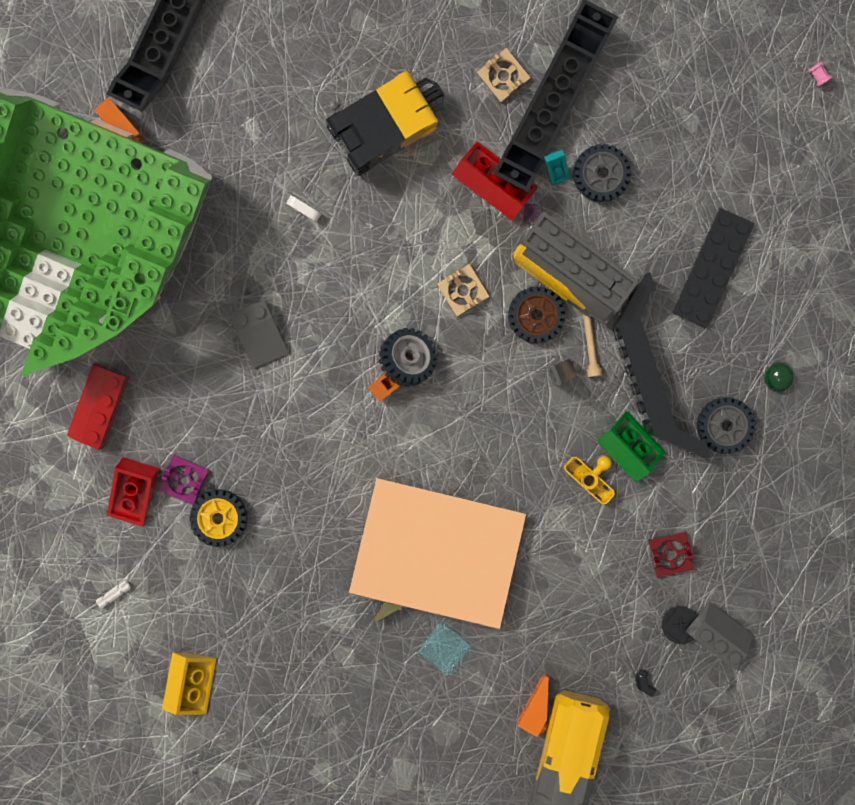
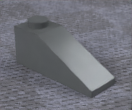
M570 359L546 367L553 385H560L577 377L575 374L578 372L575 362H571Z

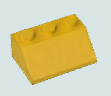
M172 652L162 709L174 715H206L216 658L192 653Z

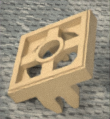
M507 48L500 54H496L492 60H488L485 66L477 72V75L500 103L531 78ZM506 61L512 65L506 69L501 68L497 62ZM493 67L497 73L496 78L491 82L489 73ZM517 70L518 79L514 84L510 80L511 73ZM506 71L509 74V79L506 81L499 80L498 73ZM501 83L506 84L509 88L507 90H500L495 86Z
M470 264L437 283L456 317L489 297ZM458 276H467L473 281L469 284L462 283ZM453 280L457 287L455 292L449 295V286ZM460 285L468 287L467 295L461 296L458 294L457 289ZM477 286V295L472 300L469 295L470 290ZM457 297L464 298L467 304L461 305L453 300Z

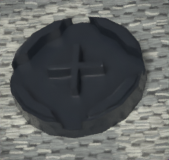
M677 605L669 608L661 619L663 634L668 640L676 644L692 641L694 638L686 630L696 619V613L686 606Z

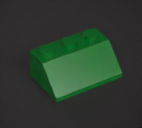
M627 411L607 428L597 440L602 448L609 453L635 482L650 473L666 453Z

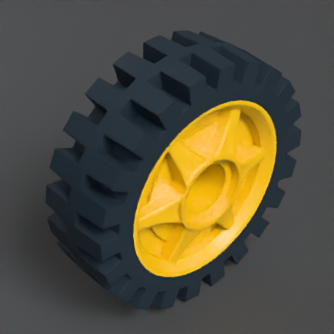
M221 489L212 490L201 495L193 504L189 517L194 535L201 542L213 547H222L235 542L243 534L248 520L247 511L242 500L236 494ZM215 513L223 515L222 523H217L214 520Z

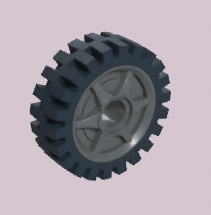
M597 144L591 146L578 157L573 171L575 185L579 192L587 199L595 202L611 201L620 196L627 188L631 179V165L627 160V156L613 145ZM598 169H605L607 176L605 178L599 177L597 174Z
M721 397L707 403L702 408L698 416L697 432L700 436L699 438L705 439L709 449L721 454H733L743 450L752 441L756 430V421H754L755 417L751 409L744 402L731 397ZM725 420L730 422V428L727 431L722 429V423Z

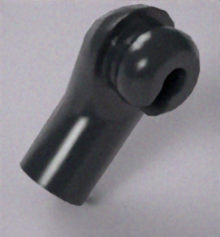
M641 669L635 675L636 686L645 694L653 697L656 688L648 684V673Z

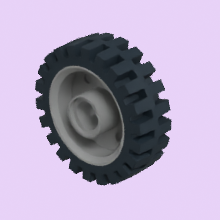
M408 328L399 329L388 336L381 345L379 364H383L381 367L382 371L387 372L385 376L387 378L391 377L393 383L397 381V385L400 386L404 384L405 387L416 386L425 381L434 372L437 366L435 360L438 358L437 354L434 353L437 350L436 347L431 346L433 342L432 340H427L428 336L426 334L421 335L422 331L418 330L415 332L414 328L409 330ZM405 354L410 356L411 361L406 358Z

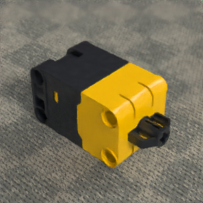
M405 71L345 109L326 119V126L336 142L340 141L348 153L346 159L358 177L420 138L435 131L439 121L434 114L444 108V93L437 82L425 77L415 83L409 71ZM428 83L433 84L432 87L422 93L419 88ZM442 97L441 103L432 108L428 106V104Z

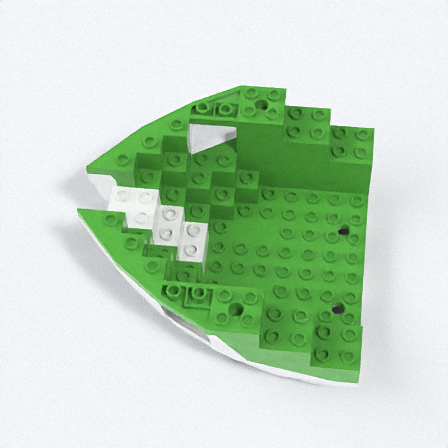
M0 87V342L5 338L30 349L21 374L24 376L83 355L119 334L156 303L163 291L164 285L172 277L175 267L191 237L212 176L185 155L170 149L161 152L132 140V133L101 120L95 119L89 122L60 110V103L46 97ZM61 128L67 129L69 133L67 138L61 137ZM135 158L141 160V169L134 167L133 160Z

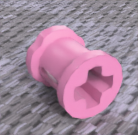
M823 61L808 70L815 78L817 87L833 78L825 70Z

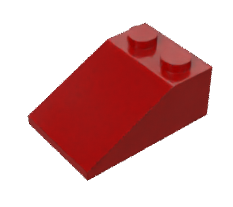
M122 457L115 467L107 516L143 527L157 483L159 468Z

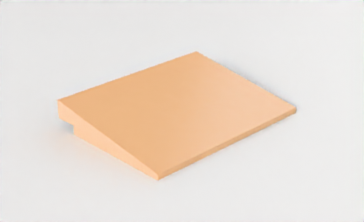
M376 478L349 594L500 629L526 514Z

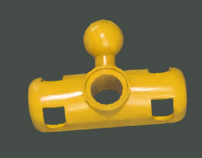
M571 457L565 463L564 470L601 504H607L613 498L614 490L599 477L602 471L610 469L612 461L609 457H599L597 466L593 471L577 457ZM576 459L582 463L580 466L575 462ZM568 468L573 472L572 475L567 471ZM587 475L593 476L594 480L591 485H585L584 478ZM606 485L610 490L607 491L603 486Z

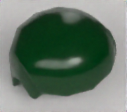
M784 362L772 363L764 374V381L767 387L774 392L787 390L792 385L794 379L791 367Z

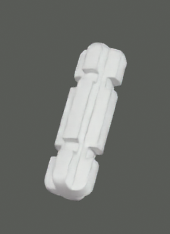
M124 580L119 586L117 585L104 594V596L96 600L97 605L100 608L108 605V602L111 603L121 596L123 592L125 593L130 590V583Z

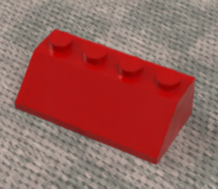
M477 141L460 160L451 175L513 221L538 187L532 183L529 191L526 192L493 175L500 158Z
M93 364L67 436L98 450L103 449L129 377Z

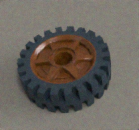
M529 287L519 292L513 298L509 306L508 320L513 332L522 340L529 343H544L553 339L562 329L565 321V308L562 300L552 290L545 287ZM533 310H539L542 313L540 320L532 318L531 313Z

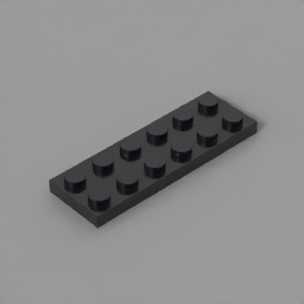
M722 208L718 209L673 308V314L708 328L755 223Z

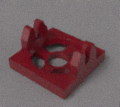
M686 532L648 540L656 577L694 570L692 561L694 557L691 553L692 548L688 542ZM671 540L679 542L684 548L677 550L672 547ZM665 542L666 548L663 553L658 554L659 546ZM668 549H674L676 552V556L672 560L667 559L665 556ZM686 554L683 563L677 567L676 560L678 556ZM665 559L668 561L671 569L663 567L659 560Z

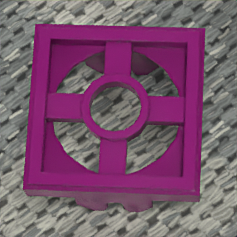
M173 455L165 469V474L161 478L162 482L158 490L193 505L209 469ZM178 466H186L185 471L180 474L172 472ZM192 469L197 474V482L193 481L190 475ZM186 474L189 477L187 485L179 483L180 475ZM169 477L176 479L178 484L176 491L170 486ZM184 487H194L192 492L181 494Z

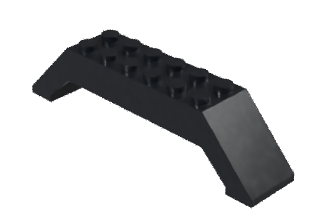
M156 0L127 64L113 78L106 95L143 112L165 86L205 0Z
M588 0L582 1L493 175L526 192L529 191L545 160L544 157L547 156L618 16Z
M646 273L638 279L639 282L632 290L612 330L615 341L618 340L620 344L618 348L619 355L626 362V366H624L627 377H631L632 384H630L632 394L636 395L638 402H636L638 412L642 413L644 417L642 421L645 432L648 431L649 434L698 457L710 458L705 439L695 438L676 427L640 318L651 292L656 291L651 273Z

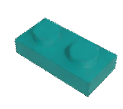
M563 150L553 152L544 157L549 181L552 186L570 179Z

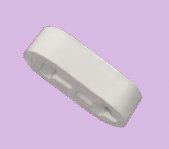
M291 195L286 202L288 206L314 222H317L321 216V213Z

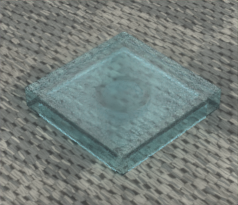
M440 621L417 653L448 676L471 645Z

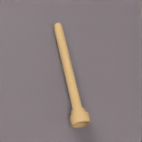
M583 314L590 363L587 369V377L601 376L603 373L602 368L597 364L591 317Z

